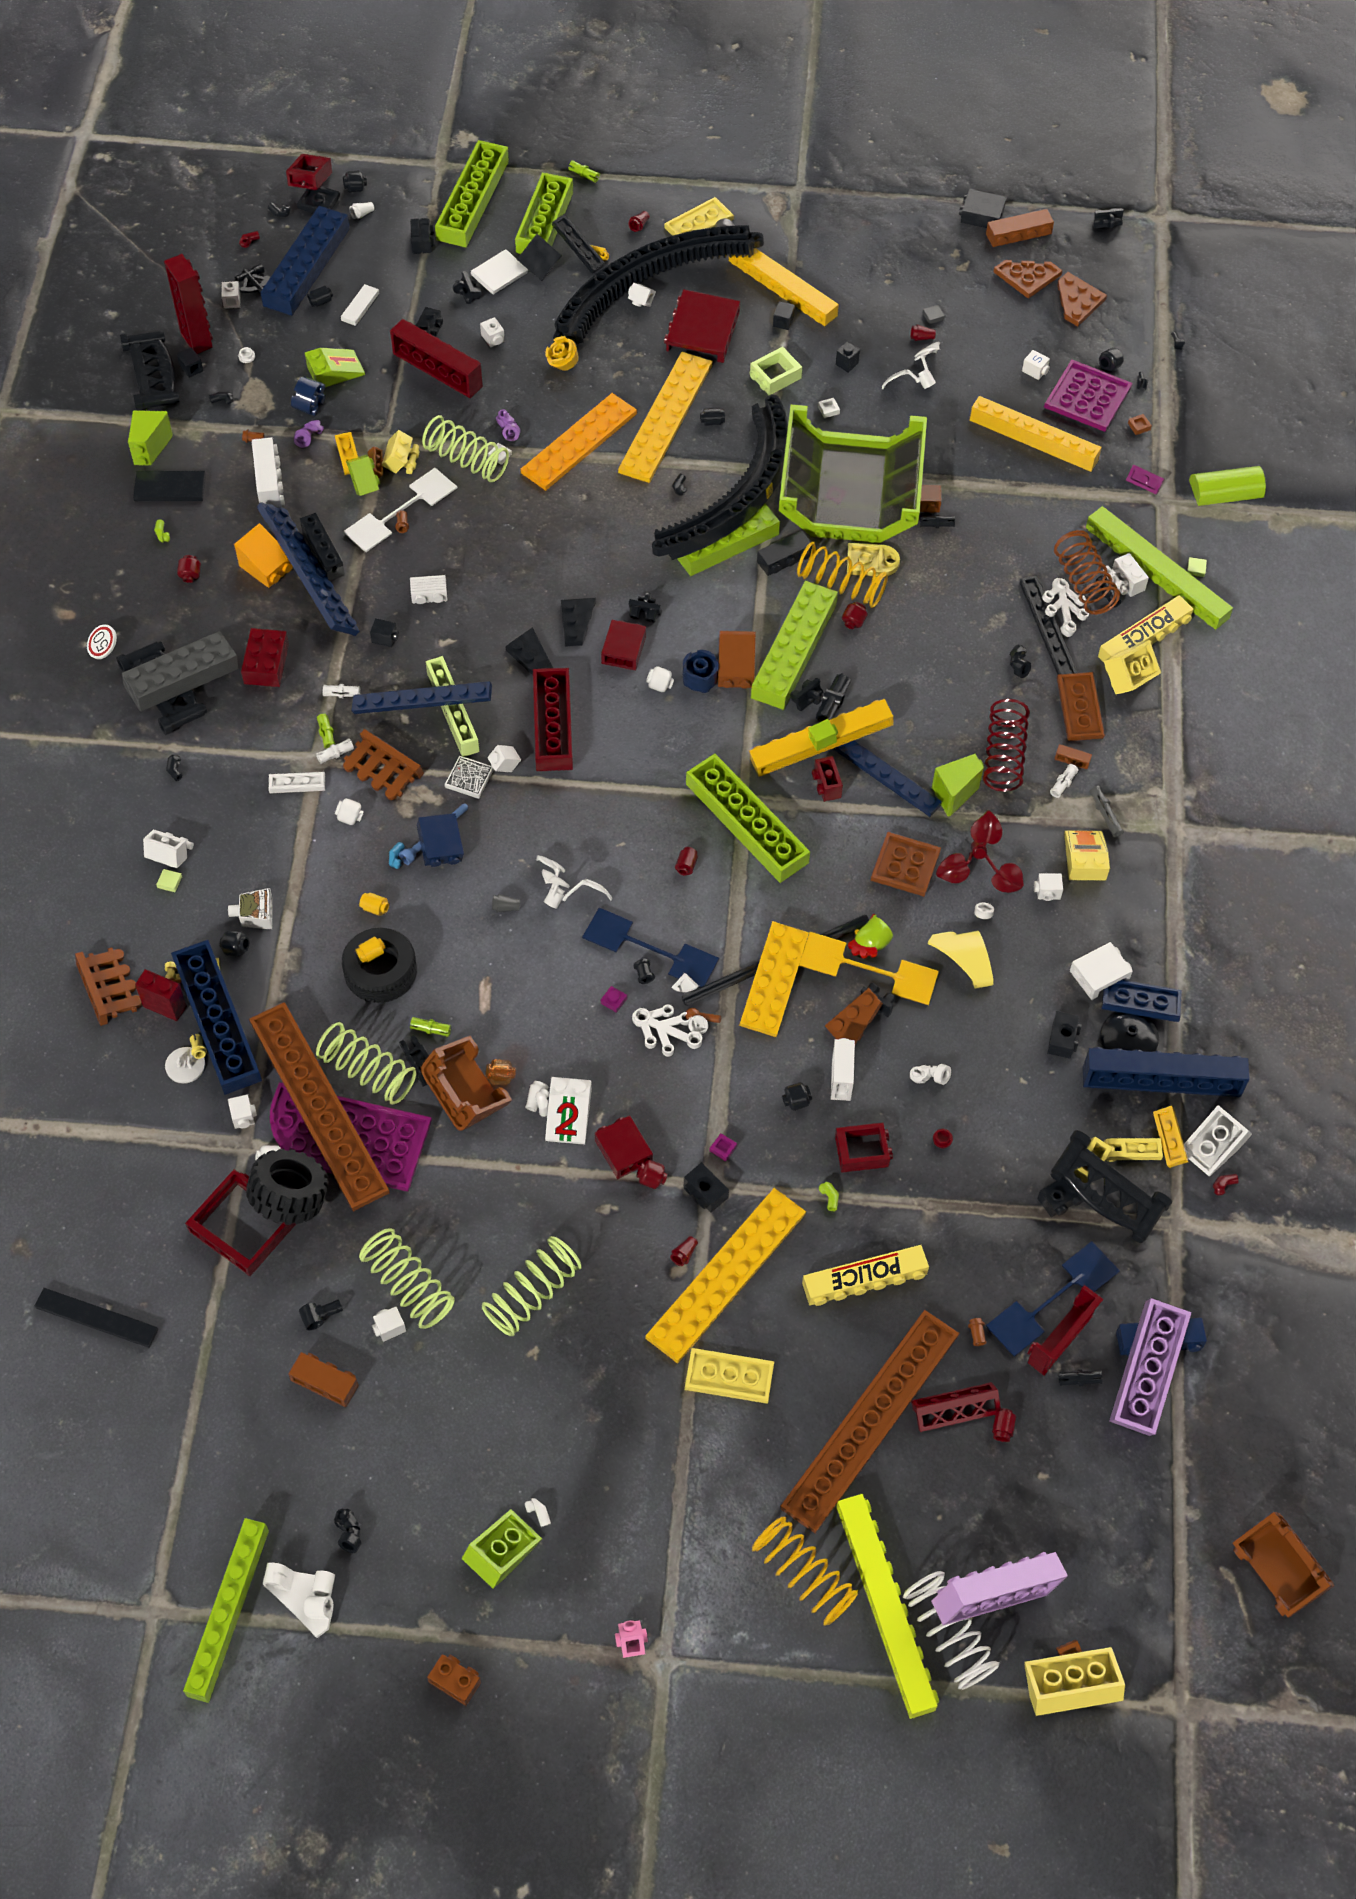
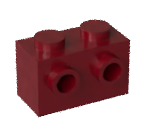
M833 756L815 759L812 777L814 780H817L818 795H822L824 802L841 798L843 785Z

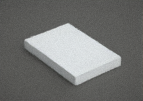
M506 249L471 270V275L493 295L528 273V269Z

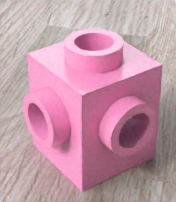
M630 1620L618 1624L619 1633H615L617 1647L622 1649L623 1658L644 1655V1643L648 1642L646 1629L641 1628L640 1620Z

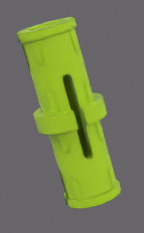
M573 160L570 162L569 165L572 166L568 167L570 171L595 183L599 180L596 176L600 177V173Z
M318 715L319 735L323 739L324 748L327 749L330 748V745H335L334 731L330 726L328 715Z
M412 1017L410 1029L424 1031L429 1035L433 1033L449 1037L451 1031L449 1029L451 1025L438 1023L433 1019L424 1020Z

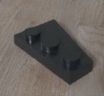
M596 598L561 600L565 647L583 645L588 624L592 617V611L596 604Z
M533 627L505 646L506 651L532 675L533 669L553 668Z

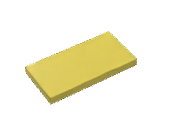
M714 197L666 222L664 228L673 236L693 230L715 227L718 220L726 218L732 221L734 220V215Z
M691 1348L685 1390L768 1404L774 1361Z

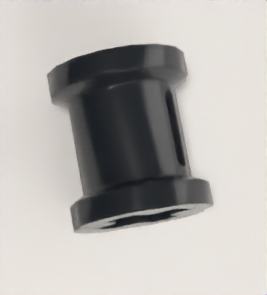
M640 959L633 964L639 976V983L648 984L655 979V975L650 969L649 959Z

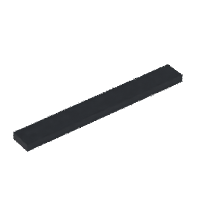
M1037 575L1021 578L1019 583L1057 675L1077 673L1054 616L1050 617L1045 613V609L1049 604L1042 599L1044 592Z

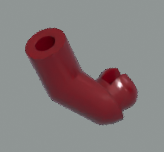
M1237 1174L1219 1176L1213 1184L1214 1193L1216 1195H1224L1227 1185L1238 1184Z

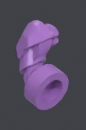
M500 410L496 421L501 428H504L502 432L503 437L508 441L517 440L520 435L519 426L506 410Z
M310 421L302 429L297 430L294 434V443L301 448L309 446L311 434H321L324 429L320 425V421Z

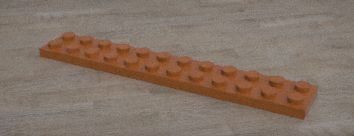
M281 1003L250 1018V1024L352 1211L389 1194L386 1183L286 1003Z
M924 1310L781 1504L780 1509L816 1534L838 1501L843 1497L958 1338L959 1333Z

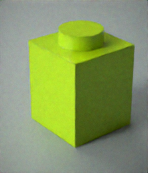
M828 719L808 728L809 738L817 751L837 742V728L834 724L831 725Z

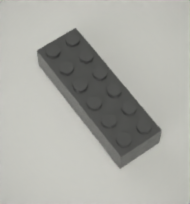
M218 631L123 672V684L139 710L143 711L237 670L238 660L234 650L222 633Z

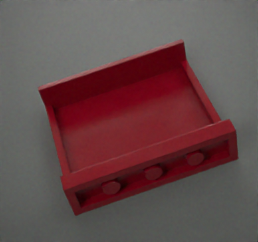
M683 289L682 295H679L677 299L678 307L674 308L673 311L674 319L669 323V334L665 335L664 344H666V350L669 351L671 346L714 354L717 355V362L724 363L740 314V301Z

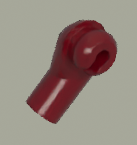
M258 231L243 234L239 241L240 246L247 248L253 240L260 239Z

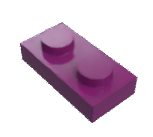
M1136 465L1132 466L1126 481L1156 495L1165 480Z

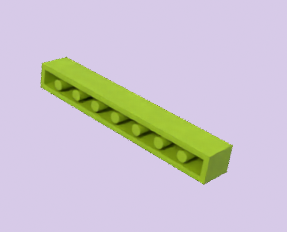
M247 1518L243 1521L183 1690L189 1698L207 1703L210 1701L269 1533L265 1523Z

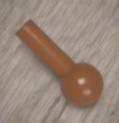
M689 1008L686 1011V1020L689 1017L692 1018L693 1016L700 1015L709 1022H721V1015L700 1013L696 1008Z

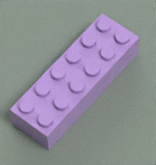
M1152 1298L1145 1301L1109 1422L1148 1436L1156 1434L1191 1312Z
M1043 1552L1032 1559L1025 1557L1014 1564L1007 1562L1000 1566V1568L995 1569L992 1566L985 1569L982 1573L974 1571L964 1578L959 1576L953 1577L947 1581L948 1585L937 1591L938 1595L931 1602L944 1626L1047 1596L1068 1575L1056 1552L1050 1554Z

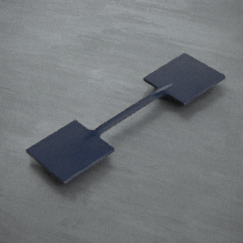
M598 908L582 936L583 939L616 953L623 941H630L669 957L674 961V964L668 975L679 979L686 973L699 985V988L706 985L719 961V957L688 944H684L678 955H673L630 937L627 933L633 921L602 908Z
M1092 1241L1062 1264V1267L1071 1275L1072 1281L1035 1311L1027 1312L1016 1301L986 1325L1014 1357L1045 1332L1035 1321V1315L1074 1284H1078L1081 1287L1085 1285L1095 1292L1120 1272Z

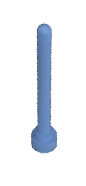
M462 804L453 812L456 814V818L468 810V805ZM420 841L412 848L404 849L399 853L400 859L406 865L411 864L415 860L416 853L421 850Z

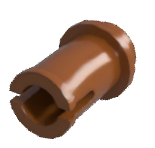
M249 429L243 431L242 440L246 443L252 442L254 439L264 438V433L251 432Z
M400 511V515L397 512L395 528L399 533H405L409 529L407 512Z
M981 1318L971 1319L968 1327L972 1332L973 1345H985L987 1342L983 1329L984 1322Z

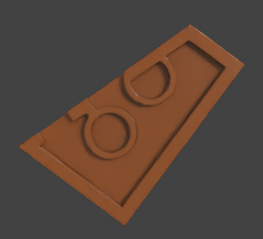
M868 988L828 1022L825 1027L835 1039L846 1038L854 1040L856 1045L883 1003Z

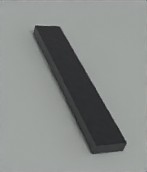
M43 1288L34 1305L36 1309L150 1348L158 1331L156 1326L47 1288Z

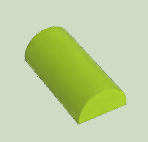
M1260 466L1192 474L1189 478L1198 506L1264 498L1265 476Z

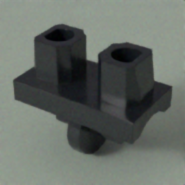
M1123 208L1095 210L1094 228L1108 227L1111 229L1114 226L1123 225Z
M462 271V278L460 281H455L453 291L456 294L463 295L466 304H471L472 299H480L481 289L475 288L477 280L474 277L468 276L467 271Z
M646 592L645 597L638 596V600L629 599L630 618L639 619L641 612L647 613L646 621L655 623L658 615L661 616V605L655 604L656 599L650 598V592Z
M815 678L813 681L807 679L803 682V689L801 691L794 690L791 692V699L796 703L799 711H803L811 703L816 705L821 703L820 696L823 694V690L820 686V679Z
M871 983L867 988L863 987L860 991L861 994L870 988L883 1003L876 1015L881 1013L889 1017L892 1013L895 996L891 993H886L884 997L879 996L880 988L874 983Z

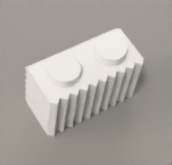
M445 575L410 577L413 604L447 601Z

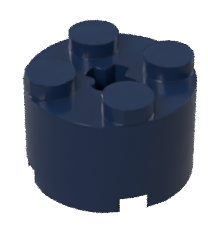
M305 376L300 377L294 388L296 395L292 396L291 407L316 416L318 405L323 404L326 395L323 394L325 384Z
M697 650L695 653H688L683 659L682 679L684 686L702 693L709 692L718 681L719 664L715 655L707 650Z

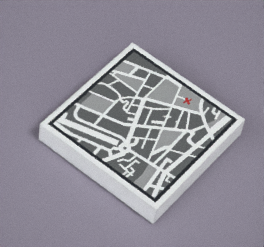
M459 756L445 783V788L479 799L493 772V768L490 765Z

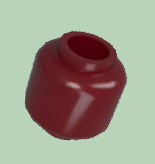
M185 555L178 561L177 575L184 582L192 583L193 580H197L200 577L201 562L197 560V557Z
M858 602L848 604L842 615L844 625L852 630L854 628H861L868 615L866 607Z
M646 1160L644 1163L641 1162L636 1177L639 1178L638 1180L641 1185L657 1189L660 1184H665L668 1174L664 1173L665 1167L663 1164Z

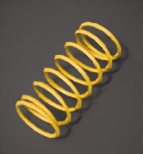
M810 542L806 546L798 563V577L803 576V579H806L809 576L816 555L821 550H824V562L816 575L815 584L821 581L828 560L833 555H836V567L829 578L827 588L830 589L833 586L839 567L845 560H848V572L842 581L839 594L844 593L850 574L856 566L860 565V578L853 589L851 599L856 598L863 578L870 570H873L872 583L864 597L863 604L866 605L869 599L871 608L878 604L888 581L887 572H882L876 577L874 567H869L864 571L863 563L857 562L852 566L849 556L844 557L840 561L837 551L828 555L825 546L817 550L814 542ZM812 546V551L808 563L802 571V573L800 574V569L804 557L809 548ZM885 576L881 591L877 599L873 603L876 590L881 580Z
M780 1517L771 1523L756 1539L752 1546V1551L762 1549L783 1527L789 1526L779 1545L764 1559V1564L771 1561L790 1542L801 1538L790 1558L776 1571V1576H779L801 1555L813 1550L807 1563L787 1585V1588H792L807 1572L820 1563L825 1562L819 1575L799 1597V1601H803L817 1586L833 1575H836L829 1590L811 1610V1613H815L831 1597L844 1588L849 1587L843 1599L824 1619L823 1626L830 1625L851 1605L858 1595V1590L852 1591V1584L850 1583L843 1584L835 1589L840 1579V1571H832L823 1576L828 1567V1559H819L812 1563L816 1555V1547L809 1546L800 1551L804 1543V1535L797 1534L789 1538L792 1531V1523L786 1522V1517Z

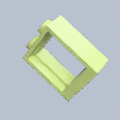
M781 347L752 362L750 365V376L760 385L762 390L771 395L802 378V366L784 347ZM779 363L786 372L770 379L763 370Z

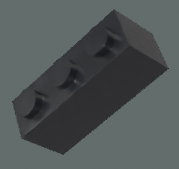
M801 530L758 550L757 563L767 576L778 573L780 570L799 562L803 551L811 541ZM812 546L807 551L804 560L810 557Z

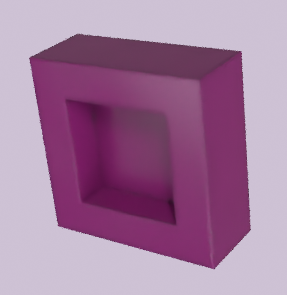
M611 986L600 1001L602 1005L617 1013L627 1000V995Z
M720 1133L709 1148V1152L727 1161L736 1149L737 1143Z

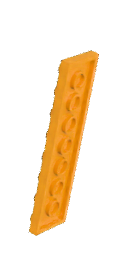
M611 393L523 466L521 474L546 491L637 415V409Z

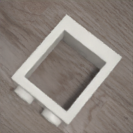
M846 1038L835 1039L832 1055L831 1100L851 1101L854 1082V1040Z

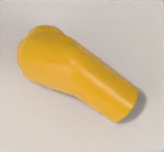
M591 245L603 261L609 259V253L605 248Z

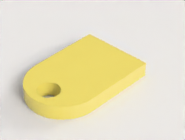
M848 543L847 556L851 558L852 566L857 562H862L864 571L869 567H874L876 576L882 572H887L888 576L892 575L899 568L900 556L890 546ZM892 559V560H894L895 562H894V563H889V562H887V560ZM847 560V572H848L849 561ZM856 566L850 575H860L861 566ZM870 570L865 576H873V570Z

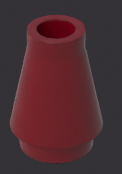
M642 211L631 217L628 223L629 228L634 232L641 231L650 217L648 212Z
M917 324L912 326L910 337L915 341L935 339L936 330Z
M689 1236L672 1250L671 1260L681 1267L688 1264L698 1245V1241L694 1237Z

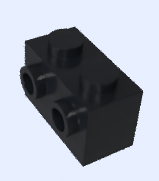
M425 307L415 326L436 337L443 325L441 311Z
M1064 1179L1055 1181L1040 1190L1037 1198L1051 1218L1057 1214L1061 1216L1072 1205L1078 1206L1083 1202Z

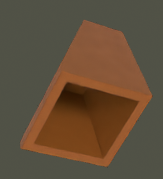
M720 631L718 687L752 688L755 676L756 632Z

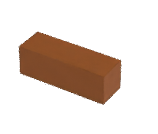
M373 446L368 451V456L372 458L375 468H373L374 475L377 474L378 478L383 475V450Z
M1059 744L1055 760L1088 769L1092 754Z

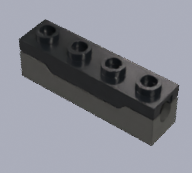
M313 513L300 518L302 532L315 557L318 559L321 568L326 572L328 580L344 576L343 562L317 514Z

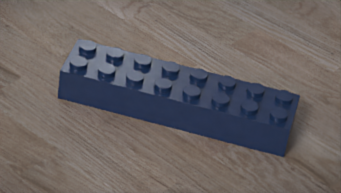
M318 206L262 289L263 307L288 315L294 314L349 231L347 214Z
M209 940L172 952L175 966L224 1095L261 1082L259 1069Z
M1094 1047L1089 1048L1083 1064V1087L1241 1097L1249 1082L1248 1058H1242L1241 1056L1223 1057L1217 1054L1207 1056L1199 1053L1143 1052L1142 1050L1127 1051L1120 1048L1111 1050Z

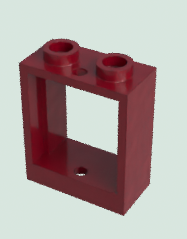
M301 154L286 170L288 186L317 190L332 174L331 158Z
M884 1123L836 1128L835 1141L841 1173L889 1167L890 1160L893 1159L892 1148H888L889 1132L888 1129L885 1130ZM879 1134L882 1155L849 1158L846 1138Z

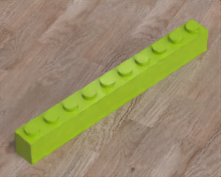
M1102 506L1088 517L1086 529L1090 533L1097 536L1117 554L1124 556L1130 553L1155 584H1158L1174 598L1180 595L1194 609L1193 613L1203 619L1209 626L1216 630L1230 619L1233 610L1231 605Z

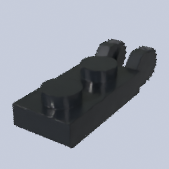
M412 1035L410 1036L411 1043L415 1048L409 1050L404 1040L399 1043L411 1067L415 1068L416 1076L424 1087L428 1084L422 1075L421 1066L429 1055L416 1036Z

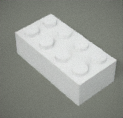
M272 437L252 440L259 503L272 504L275 507L282 508V505H285L284 495H281L283 494L282 482H279L282 479L281 469H278L280 467V458L276 456L278 454L277 444H273Z

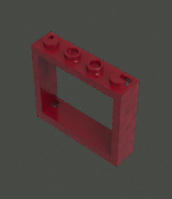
M233 1169L185 1224L191 1234L251 1276L296 1224L285 1225L282 1223L250 1260L203 1227L202 1224L237 1185L246 1191L249 1176L246 1173H239Z

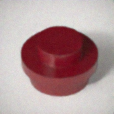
M939 1129L934 1133L933 1142L937 1147L947 1148L952 1144L953 1136L949 1130Z

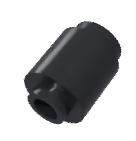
M324 285L310 291L307 297L312 307H318L330 302L333 294L331 289Z
M703 409V412L700 413L701 423H704V426L725 423L724 409Z

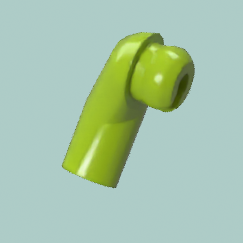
M157 520L154 531L159 541L163 543L164 541L169 542L170 534L163 531L164 521Z

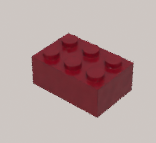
M251 628L241 669L244 684L280 687L289 647L286 631Z

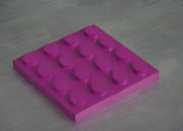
M1071 359L1045 402L1044 408L1106 432L1129 393L1132 383Z

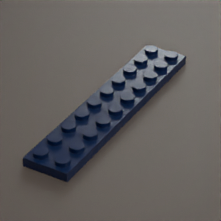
M260 502L257 506L259 512L330 629L356 636L360 632L356 621L350 616L348 608L344 606L340 595L336 593L333 584L326 577V572L318 564V559L314 557L311 548L304 541L303 535L296 528L295 522L291 520L289 512L285 508H278L272 504Z

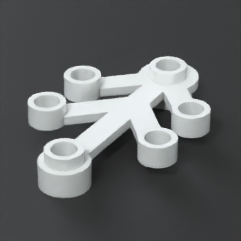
M1056 578L1052 583V589L1045 591L1042 599L1050 603L1056 594L1059 595V599L1053 605H1048L1045 613L1053 617L1061 607L1064 624L1061 626L1060 631L1064 636L1071 637L1076 631V624L1071 620L1070 610L1083 621L1087 619L1089 613L1084 608L1079 609L1077 607L1085 604L1080 602V594L1077 595L1069 589V584L1065 579ZM1067 596H1069L1072 600H1074V603H1072V602L1067 598Z
M669 1004L653 1011H648L645 1008L637 1009L632 1015V1021L636 1026L642 1028L647 1048L652 1049L656 1046V1038L652 1036L649 1026L656 1028L663 1045L662 1053L667 1057L672 1056L674 1053V1046L670 1043L667 1034L687 1042V1045L692 1049L701 1046L702 1035L699 1032L692 1031L687 1034L672 1027L678 1024L688 1025L690 1017L687 1021L682 1020L687 1012L672 1017L674 1008ZM669 1009L671 1012L666 1013L665 1010ZM664 1016L669 1019L658 1021L654 1018ZM652 1040L654 1043L649 1044L647 1041ZM670 1048L671 1051L667 1052L665 1049Z

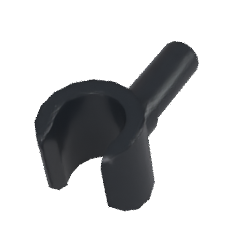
M1172 332L1171 335L1175 342L1174 349L1184 350L1185 340H1179L1176 333Z
M1139 372L1137 389L1141 387L1146 390L1148 379L1144 378L1143 372Z

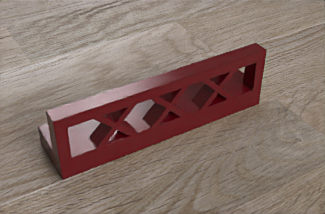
M992 1382L911 1401L912 1409L917 1416L920 1432L992 1416L1001 1409L998 1389ZM994 1399L995 1408L986 1410L982 1407L987 1400ZM966 1405H974L976 1408L971 1414L966 1415L962 1412ZM952 1409L955 1413L951 1418L945 1419L942 1417L945 1410ZM931 1413L935 1416L931 1423L923 1424L922 1415Z

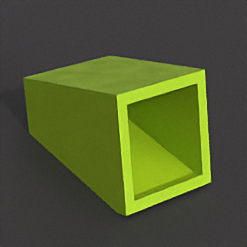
M133 411L128 444L134 465H152L173 437L167 411Z
M976 754L935 768L932 790L936 797L942 801L941 806L948 817L958 810L979 789L984 764L977 758Z

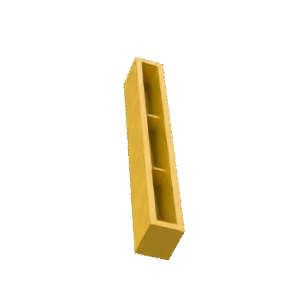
M753 248L754 254L750 258H748V255L742 258V255H739L738 258L735 255L732 258L729 257V262L765 285L781 298L795 305V307L823 326H826L838 316V303L758 249Z
M981 396L977 398L972 406L970 421L1090 472H1092L1099 460L1101 447Z
M886 700L873 701L867 706L857 707L854 711L842 713L830 719L831 725L834 724L838 731L836 735L837 742L819 751L815 749L809 738L808 728L811 726L749 750L750 760L758 777L893 726V714Z

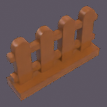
M366 729L360 733L362 742L358 741L355 744L357 748L350 756L346 755L343 758L345 760L343 763L345 771L352 772L357 768L359 770L357 773L359 780L366 781L369 777L372 778V788L375 791H379L383 787L387 788L385 795L389 800H394L397 796L401 798L403 795L401 791L409 782L413 783L415 781L413 777L415 776L420 779L424 774L419 764ZM367 754L371 757L363 766L359 764ZM381 763L385 765L377 775L374 774V771ZM395 772L399 774L392 784L388 783Z
M108 948V952L98 955L90 953L87 958H85L83 951L75 953L76 966L100 1026L108 1024V1016L116 1018L118 1017L117 1014L129 1010L132 1013L137 1012V1008L142 1006L139 995H131L136 990V982L134 980L125 981L124 978L130 975V967L126 964L119 965L118 963L124 959V952L120 949L113 950V948ZM113 964L114 966L112 968H108L101 971L99 969V967ZM119 979L120 981L119 983L112 984L109 986H106L105 984L106 982H110ZM121 995L126 996V998L112 1002L111 998Z

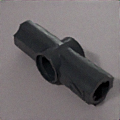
M843 673L837 674L831 687L826 689L822 704L816 714V719L819 722L832 719L836 710L841 708L845 693L851 683V679Z

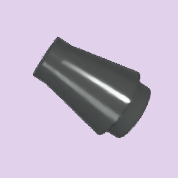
M501 894L493 895L492 910L496 912L519 911L520 899H514Z

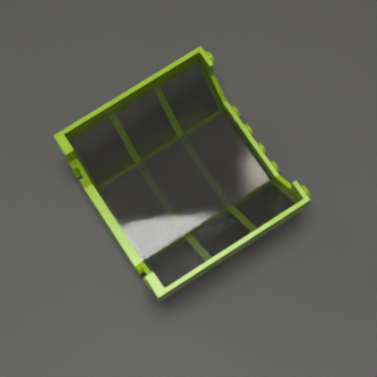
M791 404L779 500V511L812 537L881 543L918 524L927 417L910 416L909 427L904 429L903 433L898 436L883 437L829 432L815 428L811 424V421L807 418L808 406Z

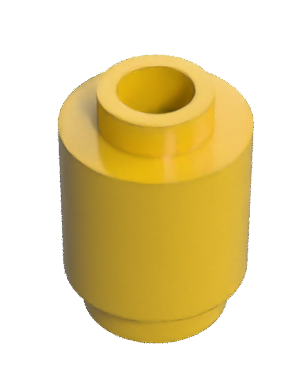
M364 893L360 899L359 906L364 911L378 916L386 914L389 909V903L385 897L373 893Z
M374 936L358 945L359 948L355 949L361 962L364 963L366 961L370 962L384 954L383 949L386 947L381 938L377 939Z

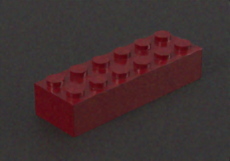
M183 254L165 260V269L180 334L196 354L213 348L211 342L213 337L209 331L211 327L206 319L208 313L204 307L205 300L201 295L203 290L198 282L200 276L197 270H193L190 260H186Z
M404 319L399 321L390 330L393 354L468 398L473 397L483 387L481 363L478 360L467 356L464 352H460L450 344H446L438 337L432 336Z
M569 668L533 669L536 771L573 770Z

